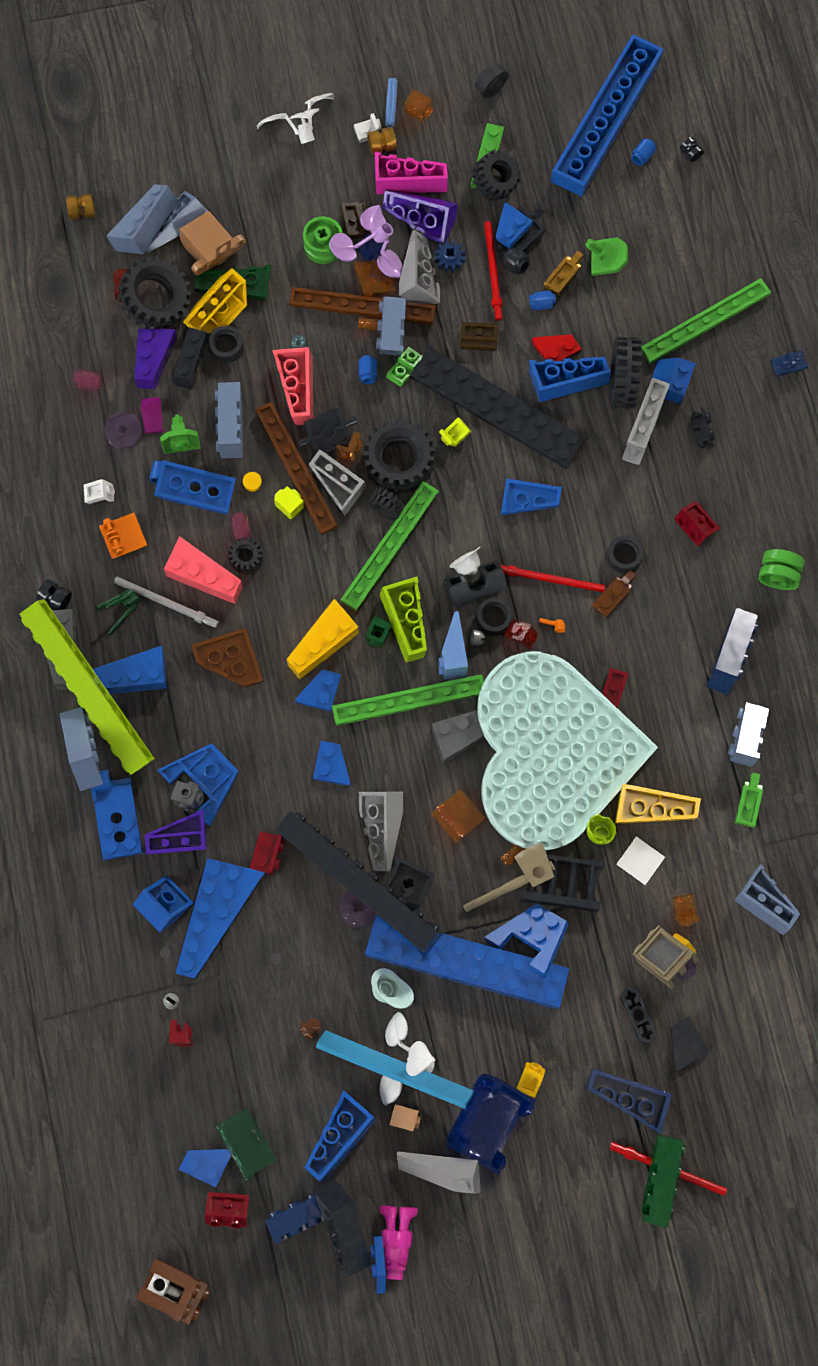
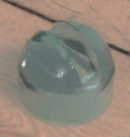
M295 335L291 341L292 348H305V338L301 335Z

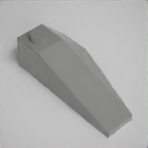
M413 230L411 233L399 280V296L406 298L408 302L439 304L440 287L439 283H435L434 274H436V271L430 264L429 259L432 256L428 240L416 230Z
M359 792L360 817L364 818L366 826L363 830L364 834L368 835L370 843L368 850L373 871H390L403 815V792Z
M397 1152L399 1170L455 1192L473 1194L481 1192L478 1160Z

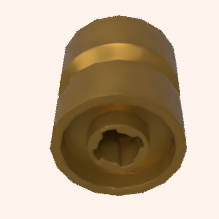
M392 127L383 128L381 133L376 130L367 132L372 155H375V152L382 153L383 149L387 152L397 150L396 137Z
M92 193L83 194L80 198L77 195L66 196L70 220L80 219L81 216H84V218L95 217Z

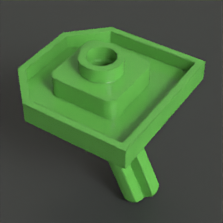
M618 237L597 241L588 239L587 243H585V247L592 251V276L617 273L628 263V246Z
M176 414L172 418V431L160 437L164 454L201 449L198 432L185 429L183 417Z

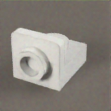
M374 113L370 114V120L354 124V130L359 143L368 141L367 132L375 130L379 132L382 129L380 120L375 118Z
M103 479L84 484L86 503L91 504L102 500L114 501L115 490L113 484Z

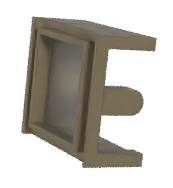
M659 925L656 929L649 932L646 940L639 944L633 953L639 965L671 989L675 987L672 982L674 976L677 973L681 976L686 973L685 964L690 959L695 963L698 961L694 951L690 950Z

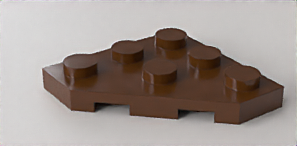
M246 628L191 645L197 665L244 688L263 682Z

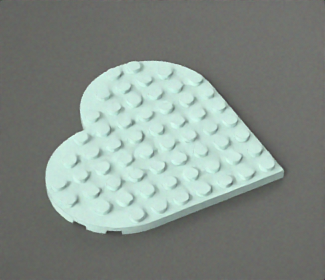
M537 651L513 655L499 663L489 673L479 693L478 719L486 740L496 751L489 761L483 776L482 801L491 824L500 835L509 842L525 849L543 843L545 850H552L567 845L579 837L587 828L590 818L599 814L621 790L622 785L630 780L658 748L572 665L555 655Z

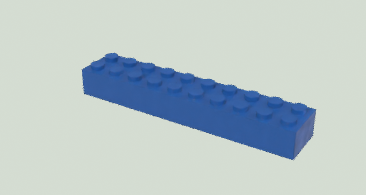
M632 34L552 170V183L582 197L660 64L664 51L663 48Z
M377 915L365 952V957L556 1010L560 1008L569 972L567 967L552 964L545 978L530 968L529 964L534 958L442 934L429 953H425Z

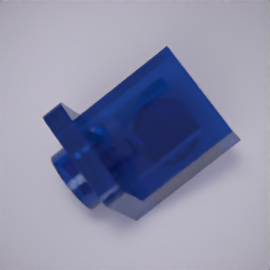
M372 238L364 243L362 248H358V252L362 255L361 258L372 261V259L377 260L380 256L383 242L377 243Z

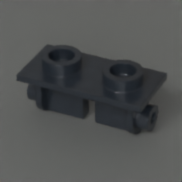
M701 408V413L693 412L691 416L693 429L701 428V431L694 432L696 443L699 448H705L706 444L714 447L713 440H715V435L709 426L712 423L709 412L706 413Z

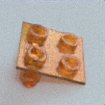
M377 261L353 262L355 266L354 272L357 274L363 296L373 297V293L396 292L392 278L380 270Z
M461 789L443 804L440 803L431 813L455 843L486 819Z

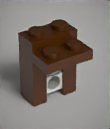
M158 1258L155 1259L150 1269L151 1273L144 1287H141L136 1299L172 1316L171 1319L178 1322L182 1321L188 1325L192 1321L196 1322L201 1312L198 1307L201 1301H206L210 1290L207 1289L209 1283ZM159 1278L165 1282V1288L162 1291H158L155 1288V1281ZM171 1282L185 1288L183 1290L184 1292L179 1302H176L165 1296V1294L168 1293L172 1295L173 1298L177 1297L178 1300L182 1293L179 1289H177V1287H173V1285L170 1284Z

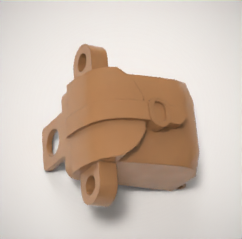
M210 211L205 212L178 229L182 245L197 260L191 267L196 276L201 275L216 265L222 264L228 257L246 244V239L242 235L232 238Z

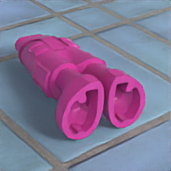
M381 1205L379 1212L386 1220V1229L381 1232L386 1279L402 1280L403 1270H406L405 1266L407 1264L409 1248L412 1244V1232L408 1230L409 1222L418 1214V1208H399L400 1225L399 1230L396 1231L397 1207Z

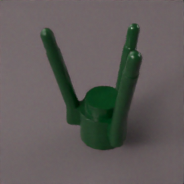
M132 589L95 606L96 609L104 606L106 609H109L121 602L124 608L129 607L109 630V634H112L131 611L137 608L135 603L139 599Z

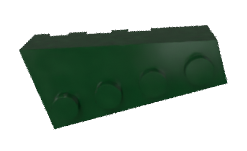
M657 1133L640 1216L645 1223L666 1228L669 1226V1220L673 1211V1198L675 1199L677 1192L676 1181L681 1173L680 1158L684 1157L686 1145H683V1141L680 1138Z

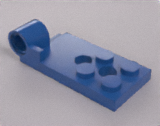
M164 460L153 462L149 481L157 485L154 496L204 510L228 514L236 478ZM198 484L200 490L194 492L190 489V485ZM211 488H215L218 490L219 494L217 496H211L209 495L208 490Z
M108 769L100 771L103 784L90 789L95 806L103 860L143 854L131 778L111 781ZM121 814L122 821L117 824L113 823V815ZM121 832L125 834V840L119 843L115 841V835Z

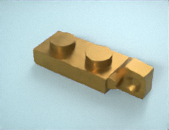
M577 251L572 258L569 256L565 257L544 282L543 287L551 290L558 297L581 268L579 263L583 259V254Z

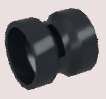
M694 137L688 138L680 146L681 151L687 154V159L691 163L697 161L704 154L703 148L697 145V140Z

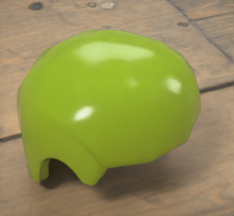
M601 814L592 816L587 824L588 838L600 845L612 842L616 835V826L610 817H603Z

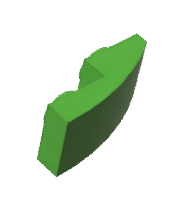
M408 347L398 358V362L387 373L386 378L402 387L420 362L422 355Z

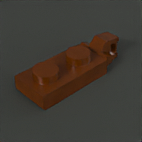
M629 570L624 577L619 575L591 607L607 618L633 587L630 582L635 578L636 574Z

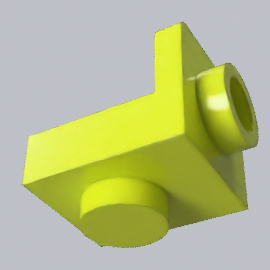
M457 418L445 430L441 429L439 433L442 435L441 440L447 446L456 447L471 433V430L461 418Z

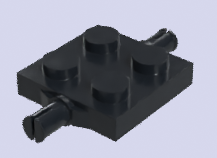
M521 206L517 208L519 212L533 221V225L512 246L513 248L516 247L525 252L546 232V227L538 220L544 214V210H541V207L533 214L527 212ZM502 243L499 246H497L500 252H503L507 248Z
M338 407L303 421L307 430V437L297 441L298 445L301 448L311 444L316 454L319 450L328 453L352 442L348 434V427L358 423L355 416L345 420L341 416Z

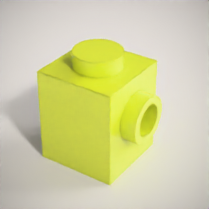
M288 486L284 490H279L274 498L275 506L291 520L304 508V502L300 498L301 495L295 489L291 490Z

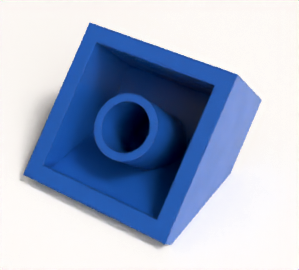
M681 358L658 360L652 378L670 384L664 399L682 404L696 363Z
M167 875L144 889L133 903V906L159 933L171 926L193 905L190 898Z

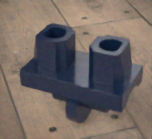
M802 350L794 353L788 352L786 355L770 360L776 377L808 368Z

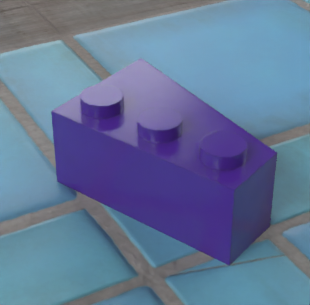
M138 328L135 366L137 388L156 389L166 361L169 359L173 345L177 341L175 329Z
M204 809L145 834L146 855L207 849Z

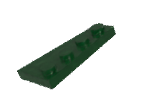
M271 264L258 268L256 266H250L248 269L233 268L246 280L247 298L267 299ZM211 270L196 276L195 292L206 293L227 271Z

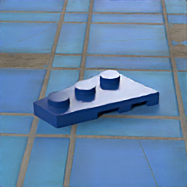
M506 479L501 515L559 507L562 487Z

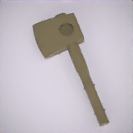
M543 843L533 845L514 856L524 873L523 875L464 904L465 911L468 912L529 882L532 887H535L554 878L553 871L556 869L552 861H549Z

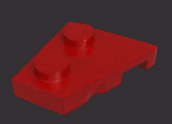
M572 334L532 338L533 345L544 361L546 359L564 361V359L571 358L580 353L582 349Z

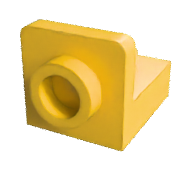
M526 1062L516 1090L535 1098L544 1077L545 1069L537 1063Z

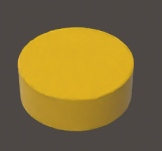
M249 472L243 477L245 489L250 492L260 489L262 480L258 473Z

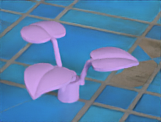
M380 205L368 208L360 217L363 228L371 231L369 237L356 245H353L352 240L343 233H337L331 238L329 243L331 251L337 258L347 262L356 258L357 255L354 249L373 238L377 243L383 242L380 251L381 256L377 259L378 266L385 275L400 278L403 265L399 257L392 250L385 251L386 245L389 242L387 238L392 235L393 228L385 221Z

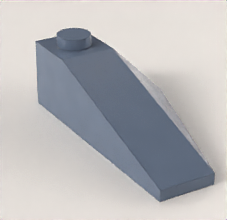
M184 191L177 198L178 202L146 252H150L180 236L178 229L208 210L194 196Z

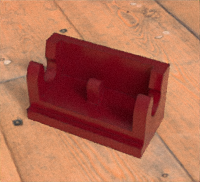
M170 1020L169 1043L172 1046L193 1047L192 1028L187 1023H184L183 1029L180 1024H177L176 1020Z

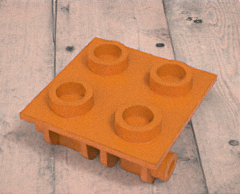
M134 513L113 521L110 518L104 519L103 525L99 526L112 559L147 546Z

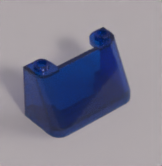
M484 1073L477 1078L471 1089L473 1090V1095L466 1108L461 1109L447 1137L446 1146L470 1160H478L479 1165L499 1175L506 1166V1156L501 1152L519 1116L525 1117L530 1115L536 1100L503 1080Z

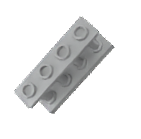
M652 378L628 438L627 447L622 457L623 460L640 465L670 385L669 383Z

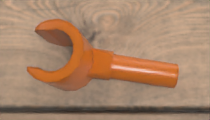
M540 618L539 623L555 626V632H565L563 620L551 621Z

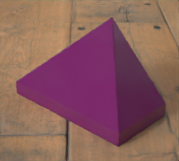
M160 397L142 399L141 411L145 434L164 432Z

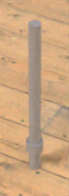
M116 577L114 580V584L128 590L132 589L133 592L194 618V621L200 624L205 623L214 628H217L219 621L206 616V613L196 612L120 577Z

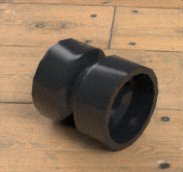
M47 579L40 586L36 600L44 599L53 610H65L72 598V591L65 587L59 588L56 582Z

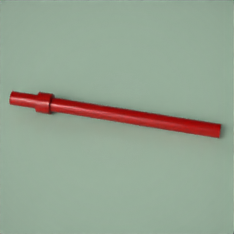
M486 221L484 225L493 295L491 303L492 308H494L495 320L501 321V307L503 303L499 293L491 221Z
M500 565L503 572L511 577H526L598 592H604L605 585L519 569L513 565H509V567Z
M611 1142L610 1150L624 1155V1158L629 1160L634 1159L649 1166L651 1165V1157L637 1152L635 1148L630 1146L625 1147ZM681 1170L679 1178L725 1196L727 1188Z

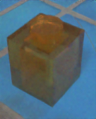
M415 89L404 103V112L421 122L425 117H429L433 110L432 99Z

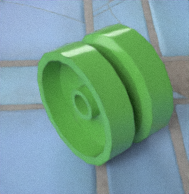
M324 216L316 217L310 220L304 227L303 243L305 254L313 262L328 264L338 259L331 251L329 245L331 238L335 234L342 233V229L337 221Z
M781 549L767 550L763 555V566L760 568L758 580L771 588L795 590L799 588L801 580L799 573L803 571L805 560L800 555L791 551Z

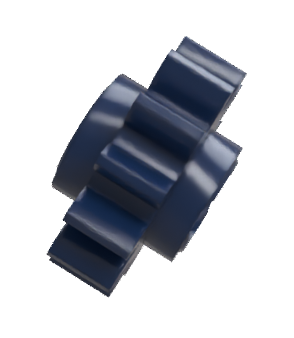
M447 240L445 241V246L439 244V250H435L436 257L434 261L439 263V269L445 267V272L451 269L453 273L455 272V267L462 269V264L466 262V250H462V244L455 246V241L449 244Z

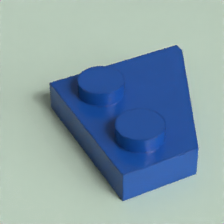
M322 670L299 694L295 703L331 712L341 674Z
M382 1236L374 1237V1245H370L371 1258H375V1264L372 1265V1277H376L377 1294L385 1293L386 1272Z

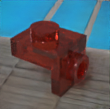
M513 619L504 636L509 640L522 643L527 649H531L538 633L532 625Z

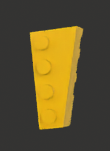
M623 784L620 790L614 824L695 820L698 818L701 799Z

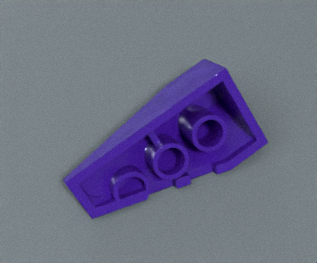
M385 190L382 208L396 218L408 223L411 228L420 231L427 239L445 243L455 223L458 204L441 199Z

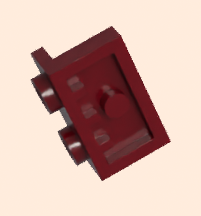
M697 501L682 508L674 518L676 523L696 546L701 545L705 539L717 533L720 529Z
M260 831L250 869L265 872V874L272 876L274 871H278L280 865L278 855L279 852H283L285 841L281 834L274 835Z
M208 1192L205 1223L212 1227L230 1226L234 1229L247 1227L249 1195Z

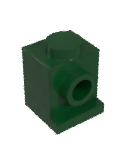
M374 616L365 635V641L368 642L367 645L375 649L378 646L383 648L392 630V623ZM378 633V634L381 635V637L378 638V637H375L374 635Z

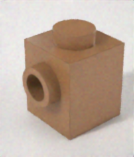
M395 1104L389 1126L413 1132L414 1128H419L421 1116H417L419 1111Z

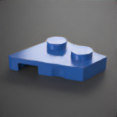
M505 203L496 233V240L510 249L533 225V221L508 203Z
M320 742L313 775L314 780L350 786L340 744Z
M188 1150L179 1170L217 1187L233 1150Z

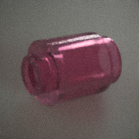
M79 369L78 372L74 373L73 383H75L76 387L92 391L95 389L99 390L102 377L96 372Z
M243 512L233 514V517L230 518L233 537L238 539V541L242 537H244V540H247V537L251 539L250 535L252 532L248 515H244Z

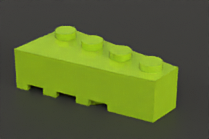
M418 576L382 587L380 598L389 621L392 623V629L405 662L408 663L424 658L427 647L420 605Z

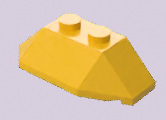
M233 268L228 270L195 304L183 323L190 328L206 331L207 333H212L214 329L220 326H229L247 306L246 280Z

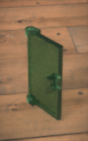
M247 1108L214 1126L243 1174L244 1180L250 1179L256 1172L276 1161Z

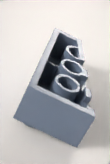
M154 184L108 233L106 237L116 251L135 254L145 253L178 202L169 186Z

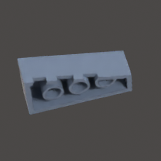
M240 382L218 383V390H215V401H218V407H215V416L218 418V424H216V435H218L216 452H220L221 459L243 458Z
M82 707L59 713L69 764L80 791L102 785L103 782L98 766L99 757L95 750L97 747L94 738H91L94 737L90 725L89 714H85Z

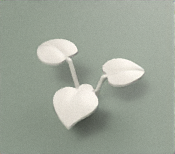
M327 93L309 99L305 102V104L308 103V110L303 113H297L290 118L286 113L269 116L258 123L257 129L265 122L286 119L293 128L295 135H299L301 144L313 141L315 139L312 132V116L319 111V108L311 109V106L321 99L333 100L334 95L333 93ZM301 118L302 124L298 125L297 129L290 119Z
M397 1012L390 1020L386 1029L385 1037L387 1044L392 1047L398 1044L409 1052L406 1071L410 1076H416L423 1071L431 1073L434 1068L435 1059L430 1054L427 1046L420 1041L415 1042L411 1048L402 1043V1040L407 1036L408 1026L403 1014ZM383 1075L380 1083V1096L383 1104L387 1106L400 1095L402 1083Z

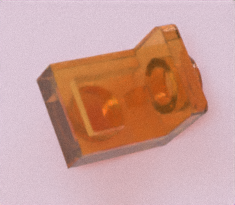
M353 433L348 448L337 445L336 454L344 460H354L357 451L360 452L363 446L361 434Z
M692 893L672 897L675 917L680 925L691 926L694 925V922L700 921L699 916L696 914Z

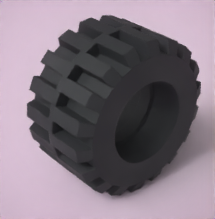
M493 150L475 163L476 165L472 169L474 171L472 173V178H474L472 182L473 185L476 184L477 187L475 189L477 192H481L480 195L482 197L486 196V199L489 200L492 198L493 200L502 199L518 187V182L521 180L519 176L521 169H518L519 164L518 162L515 163V158L509 156L510 153H503V150ZM491 168L496 169L500 173L501 183L493 178Z

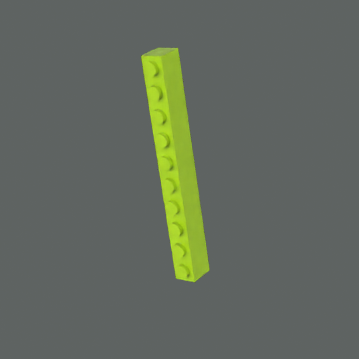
M44 599L36 601L19 615L22 617V623L31 630L33 639L42 646L45 656L55 665L56 672L65 679L67 688L74 692L78 698V704L85 708L89 714V720L96 724L100 730L101 737L110 744L112 753L119 757L123 769L132 775L153 761L155 758Z

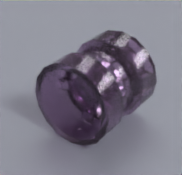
M691 959L685 964L686 973L683 976L679 973L675 975L679 980H688L695 974L696 965Z

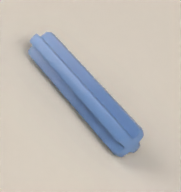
M396 78L388 79L385 125L387 127L395 125L398 84Z

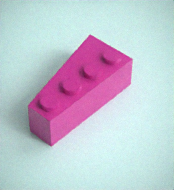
M375 152L376 194H384L385 190L402 193L447 192L448 177L446 163L428 160L420 162L410 157L402 159L397 158V155L389 154V156H384L380 152Z

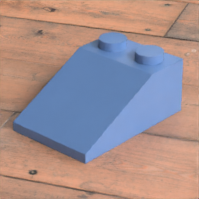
M459 611L454 613L442 649L441 658H438L439 674H443L444 680L467 676L468 663Z

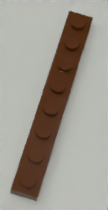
M292 287L289 305L290 307L382 318V313L379 312V302L383 301V298ZM406 302L405 321L433 325L436 305Z
M272 402L256 408V415L295 488L301 495V499L321 536L338 528L333 515Z

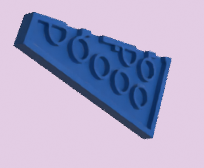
M207 858L176 974L194 979L197 978L265 872Z

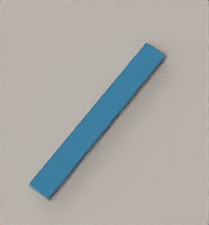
M326 1030L316 1045V1048L464 1109L473 1095V1090L427 1071H423L416 1076H410L406 1071L407 1063Z

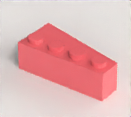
M305 347L273 350L292 419L295 425H304L303 421L314 417L313 358L310 349Z
M179 536L164 568L166 577L236 604L243 588L241 580Z

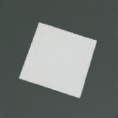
M636 837L617 865L646 885L665 857Z

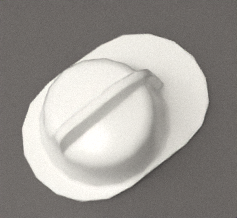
M479 548L456 559L450 565V568H454L458 574L462 573L463 576L475 575L478 571L477 568L480 566V559L477 554Z

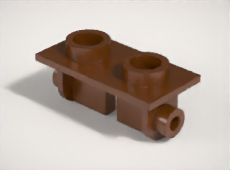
M313 1018L306 1023H303L301 1020L302 1026L299 1028L306 1040L310 1038L313 1042V1036L321 1030L319 1020Z

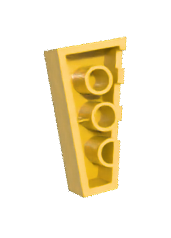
M335 599L287 658L288 667L299 680L359 634L357 624Z

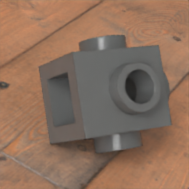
M177 781L170 799L176 805H179V808L182 810L190 811L192 809L197 811L203 802L204 795L198 784L190 781L188 783Z

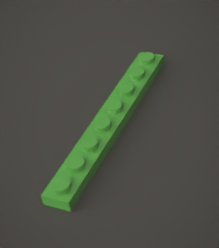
M760 278L643 345L641 352L649 364L770 296L771 291Z
M424 481L421 483L341 598L343 604L357 612L434 501L439 490Z
M481 674L334 705L332 709L336 726L479 696L484 683L483 676Z

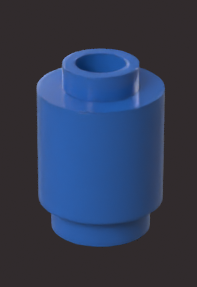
M642 139L633 150L631 160L638 166L646 164L656 151L655 143L651 139Z
M551 290L533 292L532 295H529L530 309H535V311L552 309L553 305L556 304L555 293L552 294Z
M365 355L358 360L359 379H361L363 384H372L377 378V360L373 356Z

